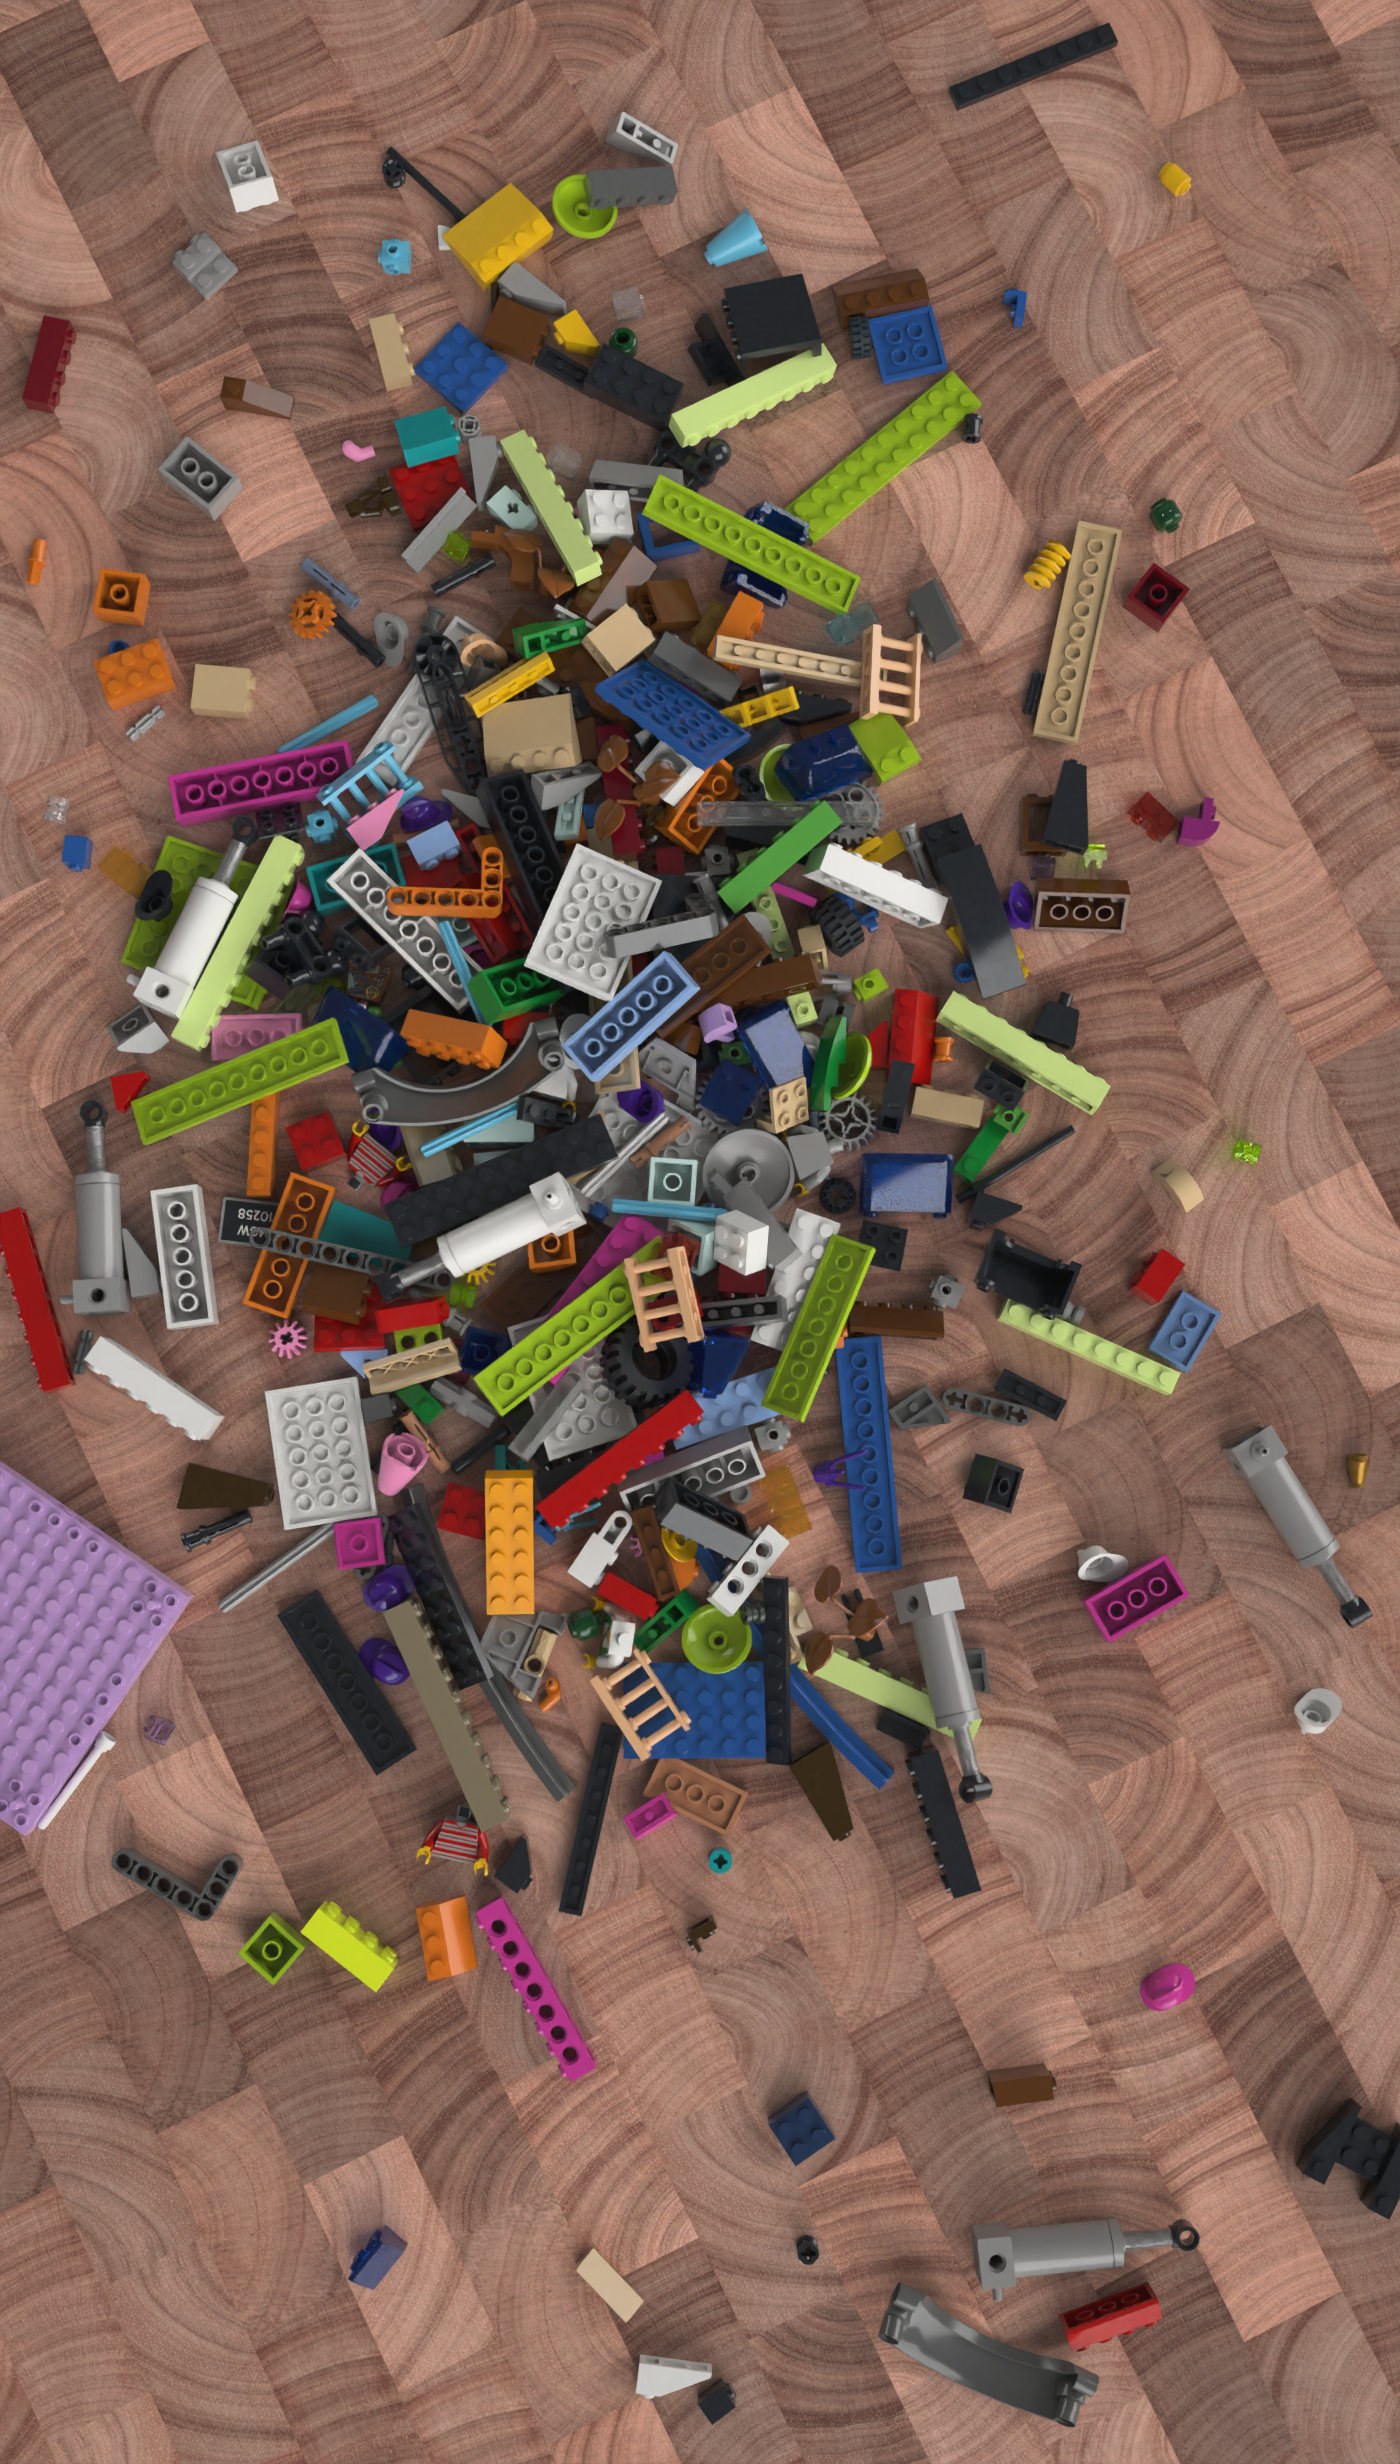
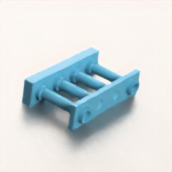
M388 740L378 743L370 754L333 783L323 786L316 795L317 799L324 806L328 802L331 803L346 823L345 828L349 826L347 821L352 816L337 798V795L348 788L364 810L363 814L359 817L361 818L368 813L365 808L371 804L355 784V781L366 774L382 796L381 800L377 803L380 804L386 800L384 795L389 790L373 770V767L382 760L385 761L399 781V786L395 789L397 791L400 789L404 790L395 810L424 788L421 782L413 775L407 777L391 756V753L396 748ZM345 828L341 831L352 843H355Z

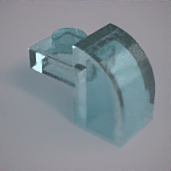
M866 601L850 614L841 613L824 628L834 645L842 647L861 639L865 629L873 624H877L881 620L870 602Z

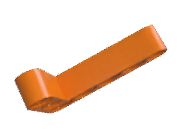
M488 847L483 851L481 889L397 886L391 888L387 893L388 910L394 915L496 918L502 910L503 854L496 847ZM488 859H495V860H497L498 862H497V863H494V864H491V863L487 862V860H488ZM489 880H494L497 882V884L489 885L486 882ZM400 898L403 902L396 904L392 900ZM424 899L427 902L425 904H418L416 900ZM441 900H448L450 904L441 905L439 902ZM471 901L474 904L471 906H465L463 902ZM492 901L495 902L497 905L495 907H489L486 905V903Z

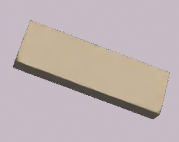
M594 2247L576 2264L575 2270L627 2323L644 2299Z

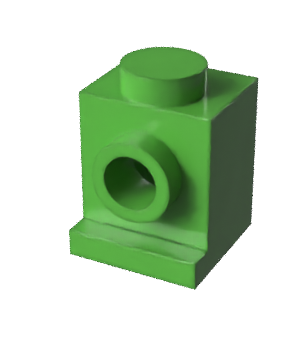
M749 1039L722 1044V1050L718 1051L719 1062L724 1064L725 1070L727 1067L734 1069L752 1066L753 1061ZM737 1050L739 1052V1056L732 1057L730 1054L731 1051Z
M999 1103L992 1112L996 1115L994 1121L1013 1132L1016 1136L1030 1112L1018 1105L1014 1111H1011ZM1011 1113L1014 1118L1010 1121L1006 1120L1005 1114Z

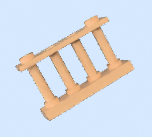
M873 624L863 631L859 718L868 720L877 715L878 712L904 716V727H909L918 722L920 717L919 688L921 653L923 650L922 634L917 633L907 641L887 638L881 634L882 626ZM881 646L907 651L906 663L882 659L880 656ZM880 668L905 672V685L881 681L879 678ZM879 690L904 694V707L880 703L878 700Z
M684 1246L667 1249V1257L638 1263L637 1257L624 1259L623 1270L629 1281L640 1330L639 1342L641 1347L644 1348V1352L656 1350V1342L683 1336L687 1338L688 1343L705 1339ZM668 1266L672 1269L673 1278L671 1281L643 1287L640 1273ZM670 1290L677 1292L679 1300L677 1304L648 1310L646 1296ZM677 1313L682 1315L684 1322L682 1327L657 1333L653 1332L651 1319Z
M636 1648L633 1651L637 1657L608 1678H601L600 1675H597L590 1680V1683L641 1761H644L652 1755L650 1753L651 1746L680 1726L683 1727L685 1732L691 1729L689 1723L692 1721L684 1710L680 1712L650 1667L649 1663L652 1660L646 1651L643 1650L641 1652ZM643 1666L650 1678L621 1698H614L610 1692L613 1689L612 1686ZM656 1686L663 1698L636 1717L628 1719L623 1712L626 1709L625 1706ZM669 1706L676 1718L648 1738L643 1737L641 1739L636 1731L639 1729L638 1726Z

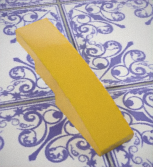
M793 686L718 711L743 728L800 707Z

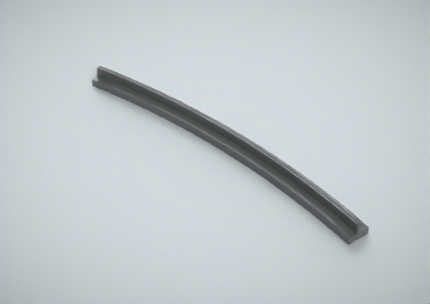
M420 1484L401 1490L400 1493L405 1508L419 1502L479 1642H481L482 1636L456 1581L436 1528L424 1485ZM489 1663L494 1677L480 1682V1687L520 1752L555 1800L559 1802L575 1789L576 1785L528 1719L503 1675Z

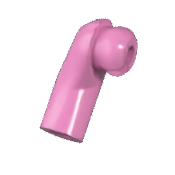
M346 440L342 445L343 453L355 462L376 456L372 445L361 449L350 440Z

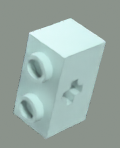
M506 485L486 502L488 512L502 527L510 530L524 529L532 531L538 525L537 513L534 508L529 504L526 506L521 501L522 497L515 489L510 490Z

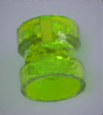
M1238 1138L1234 1145L1231 1159L1235 1161L1244 1160L1248 1165L1255 1166L1259 1159L1262 1145L1255 1142L1252 1144L1247 1143L1246 1139Z
M454 1282L449 1304L455 1306L462 1304L466 1308L473 1309L477 1286L469 1285L465 1287L461 1283Z

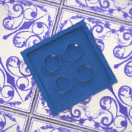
M932 305L868 319L871 343L882 385L947 371L948 365Z
M458 322L414 368V372L461 414L465 415L508 369V364Z

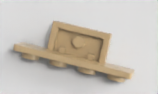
M767 1571L764 1576L771 1574L769 1571ZM763 1578L756 1585V1590L759 1592L762 1601ZM796 1586L789 1588L790 1665L805 1658L797 1636L813 1630Z

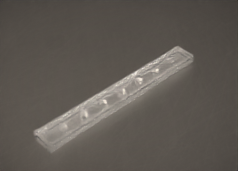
M816 801L697 802V826H790V823L800 815L802 818L806 817L810 813L808 808ZM826 801L843 821L840 825L881 824L880 801Z

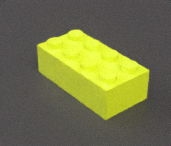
M325 1900L301 1930V1933L373 1991L377 1992L400 1960L396 1957L398 1954L391 1947L382 1946L378 1942V1937L372 1932L367 1931L366 1933L363 1931L356 1919L351 1916L347 1918L341 1913L342 1909L332 1901L328 1903Z

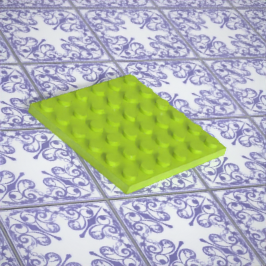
M167 835L154 872L166 870L171 874L173 887L170 895L173 900V909L161 922H156L152 919L145 921L140 920L138 917L136 918L120 961L122 964L145 971L147 966L154 969L198 877L213 879L225 854ZM240 861L228 885L230 890L238 895V899L194 988L199 983L259 866ZM296 878L283 891V901L279 906L275 907L272 913L274 915L273 920L268 927L265 926L262 932L263 937L273 933L279 925L283 913L290 902ZM261 944L258 947H254L251 953L253 957L250 964L262 949ZM244 967L241 972L242 979L239 985L233 988L230 994L232 996L230 1001L249 1007L257 991L258 983L244 974L248 968Z

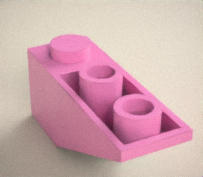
M393 788L384 795L386 800L378 804L375 801L365 808L368 813L361 818L357 814L347 821L349 826L345 830L362 851L382 838L404 793L403 789L397 791Z

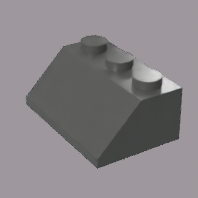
M934 578L909 596L906 612L910 619H914L916 634H922V639L926 645L924 650L929 659L932 658L934 664L958 655L964 637L936 578Z

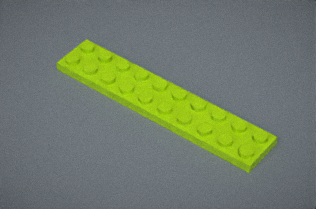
M951 371L784 509V513L814 545L963 422L966 414L973 413L981 407L980 400Z
M659 474L642 512V515L842 617L847 614L861 579L856 574Z
M332 1017L131 1101L142 1144L150 1145L349 1063L337 1020Z
M658 1235L629 1258L637 1257L638 1263L667 1257V1249L670 1248L663 1238ZM624 1262L472 1378L500 1416L505 1415L636 1313L629 1281L623 1270ZM669 1266L640 1273L643 1287L671 1281L673 1278L672 1269ZM661 1293L646 1296L647 1303Z

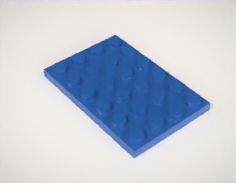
M645 658L600 682L594 691L604 701L614 705L622 714L632 718L640 727L650 731L658 740L665 742L677 754L683 755L695 767L703 771L746 744L751 737L750 733L668 674L652 665Z
M691 1662L649 1663L680 1712L684 1710L692 1722L689 1723L691 1729L685 1732L683 1727L680 1726L651 1746L650 1753L652 1755L647 1759L766 1758L764 1662H742L735 1669L721 1674L701 1671ZM643 1666L623 1678V1696L650 1678ZM654 1686L626 1705V1709L623 1711L628 1719L630 1717L634 1718L663 1697L656 1686ZM667 1706L638 1726L639 1729L636 1731L641 1739L643 1737L648 1738L674 1720L676 1716L670 1707ZM624 1735V1759H640Z

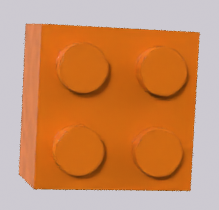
M100 568L93 606L94 614L99 621L144 627L151 583L145 574Z

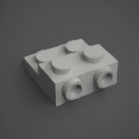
M203 233L201 236L195 235L190 240V246L185 251H177L172 263L176 272L207 301L238 272V269L221 252L220 247Z

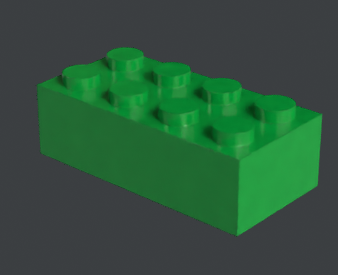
M527 957L482 970L466 984L488 1025L554 1004L565 994H560L553 978L524 966Z

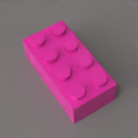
M1160 1553L1081 1599V1602L1103 1640L1110 1643L1189 1597L1190 1594L1167 1555Z

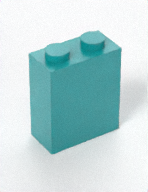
M446 406L394 420L408 468L459 453L457 444L461 443L458 429L453 430V428H456L453 414L448 415Z

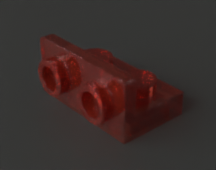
M1148 792L1128 811L1131 821L1138 826L1141 825L1146 830L1148 837L1153 841H1158L1160 844L1180 824V821Z
M667 1231L662 1239L656 1259L667 1257V1249L684 1246L691 1271L701 1243L682 1233ZM669 1266L651 1270V1274L654 1276L662 1277L668 1281H671L673 1278L672 1269Z

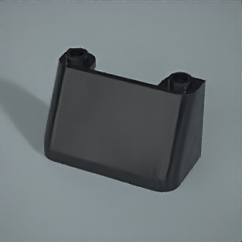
M996 1228L988 1239L975 1275L974 1283L977 1285L976 1288L985 1293L991 1291L1038 1311L1045 1319L1053 1321L1055 1318L1062 1317L1082 1265L1071 1261L1069 1265L1061 1264L1063 1260L1059 1258L1056 1261L1015 1244V1240L1012 1238L1007 1241L1005 1238L1007 1233Z

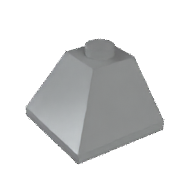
M142 1003L106 1027L118 1051L152 1054L154 1051L162 1049L170 1041L150 1009Z

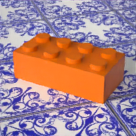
M721 759L704 770L705 773L675 807L669 803L663 810V818L654 827L678 847L683 846L684 852L699 855L740 791L733 780L732 771L734 768L724 759Z
M409 1009L400 1033L407 1040V1044L417 1049L416 1052L423 1056L433 1054L442 1060L456 1059L461 1064L469 1065L474 1063L483 1069H490V1067L499 1069L508 1044L489 1025Z

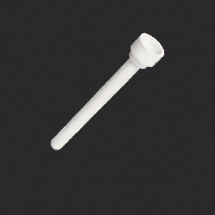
M104 1731L98 1734L95 1739V1748L38 1822L39 1829L43 1830L49 1825L100 1755L112 1749L116 1743L114 1737Z

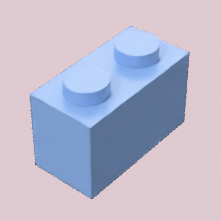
M447 820L406 841L421 871L435 868L438 866V862L444 859H453L462 850Z

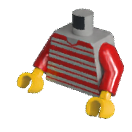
M360 1119L352 1125L353 1133L347 1152V1161L349 1162L347 1166L356 1172L347 1184L357 1192L365 1182H368L374 1188L377 1186H388L398 1181L405 1173V1170L413 1167L412 1163L405 1165L404 1159L407 1155L397 1159L367 1133L364 1135L370 1126L366 1124L361 1129L359 1126Z
M459 1805L456 1817L447 1816L445 1820L438 1821L427 1832L422 1848L417 1851L416 1861L423 1854L427 1857L426 1865L429 1863L430 1857L435 1856L474 1865L475 1875H477V1869L482 1867L485 1869V1876L488 1875L487 1862L490 1845L485 1831L481 1833L477 1822L470 1821L472 1813L470 1806Z

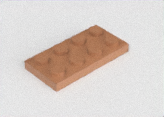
M659 1759L643 1792L644 1796L651 1799L665 1793L675 1811L725 1836L729 1835L748 1795L747 1791L682 1759Z

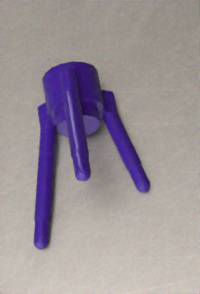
M867 1449L832 1460H824L823 1464L815 1465L813 1468L815 1482L825 1483V1486L865 1490V1487L861 1485L834 1481L837 1475L844 1474L845 1470L836 1469L833 1465L866 1454L868 1452Z

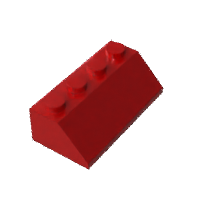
M895 989L893 993L884 1083L887 1082L892 1059L915 1064L910 1086H930L937 1023L935 1020L937 1019L939 997L919 990Z
M1148 2282L1058 2315L1071 2351L1076 2350L1078 2352L1088 2349L1090 2345L1097 2342H1109L1113 2336L1131 2334L1135 2331V2328L1153 2326L1158 2322L1157 2320L1163 2319L1159 2301Z

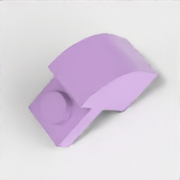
M718 1003L698 1016L699 1025L706 1043L715 1039L728 1043L735 1039L732 1031L738 1027L732 1007Z

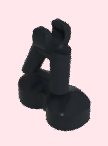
M742 765L732 771V776L736 787L741 791L742 797L747 803L745 809L757 815L764 813L765 787L761 781L756 780L755 769L750 765Z

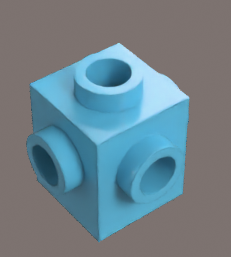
M398 239L383 240L382 249L378 250V262L382 264L384 273L398 275L400 273L411 274L412 252L409 241H400Z
M318 809L313 811L311 815H307L306 832L308 837L312 836L316 844H327L338 839L336 830H340L336 816L332 817L329 810Z

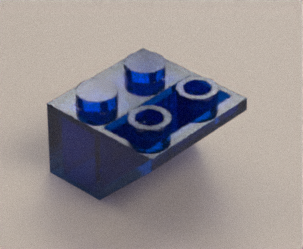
M387 2225L381 2231L376 2229L368 2240L369 2243L365 2247L366 2250L361 2248L353 2258V2262L349 2267L351 2273L348 2277L351 2282L374 2290L405 2252L408 2243Z

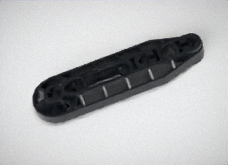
M428 634L422 637L415 645L413 663L444 762L466 794L477 797L476 789H473V778L476 777L478 786L481 779L488 777L487 766L486 777L482 765L486 764V761H480L475 745L482 741L484 744L483 728L480 719L475 713L473 716H466L462 700H465V694H459L455 679L462 676L467 693L471 690L454 642L441 634ZM448 643L449 647L445 650L443 646ZM432 654H436L437 657H440L439 661H436L435 658H432ZM446 657L456 660L455 664L446 663ZM458 664L461 672L453 673ZM439 669L442 670L443 676L439 675ZM421 676L428 679V681L423 682ZM448 678V681L438 683V681ZM433 685L437 702L432 704L429 703L425 690L426 686ZM449 688L452 689L461 718H458V715L455 711L452 696L449 695L448 692ZM442 690L445 691V700L448 704L452 720H449L447 710L441 695ZM440 707L444 724L437 726L432 708ZM476 720L481 737L473 739L468 722ZM447 729L451 742L450 746L443 747L438 730ZM460 740H463L465 744L468 743L466 748L467 755L465 756L463 746H458ZM454 751L458 764L457 768L452 767L447 760L445 752ZM469 761L473 762L476 765V769L468 771L465 769L464 764Z

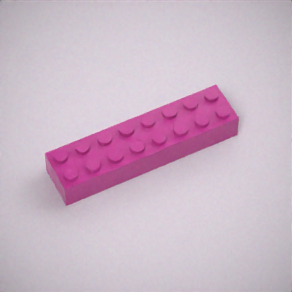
M344 740L170 775L168 780L175 817L181 827L254 813L266 808L272 809L286 804L318 800L316 795L320 789L326 784L333 783L352 768L354 761L351 747L348 741ZM346 788L339 795L348 794L351 792L348 788Z
M625 1213L543 1323L656 1236L660 1235L665 1241L666 1235L638 1214ZM575 1360L546 1383L555 1388Z

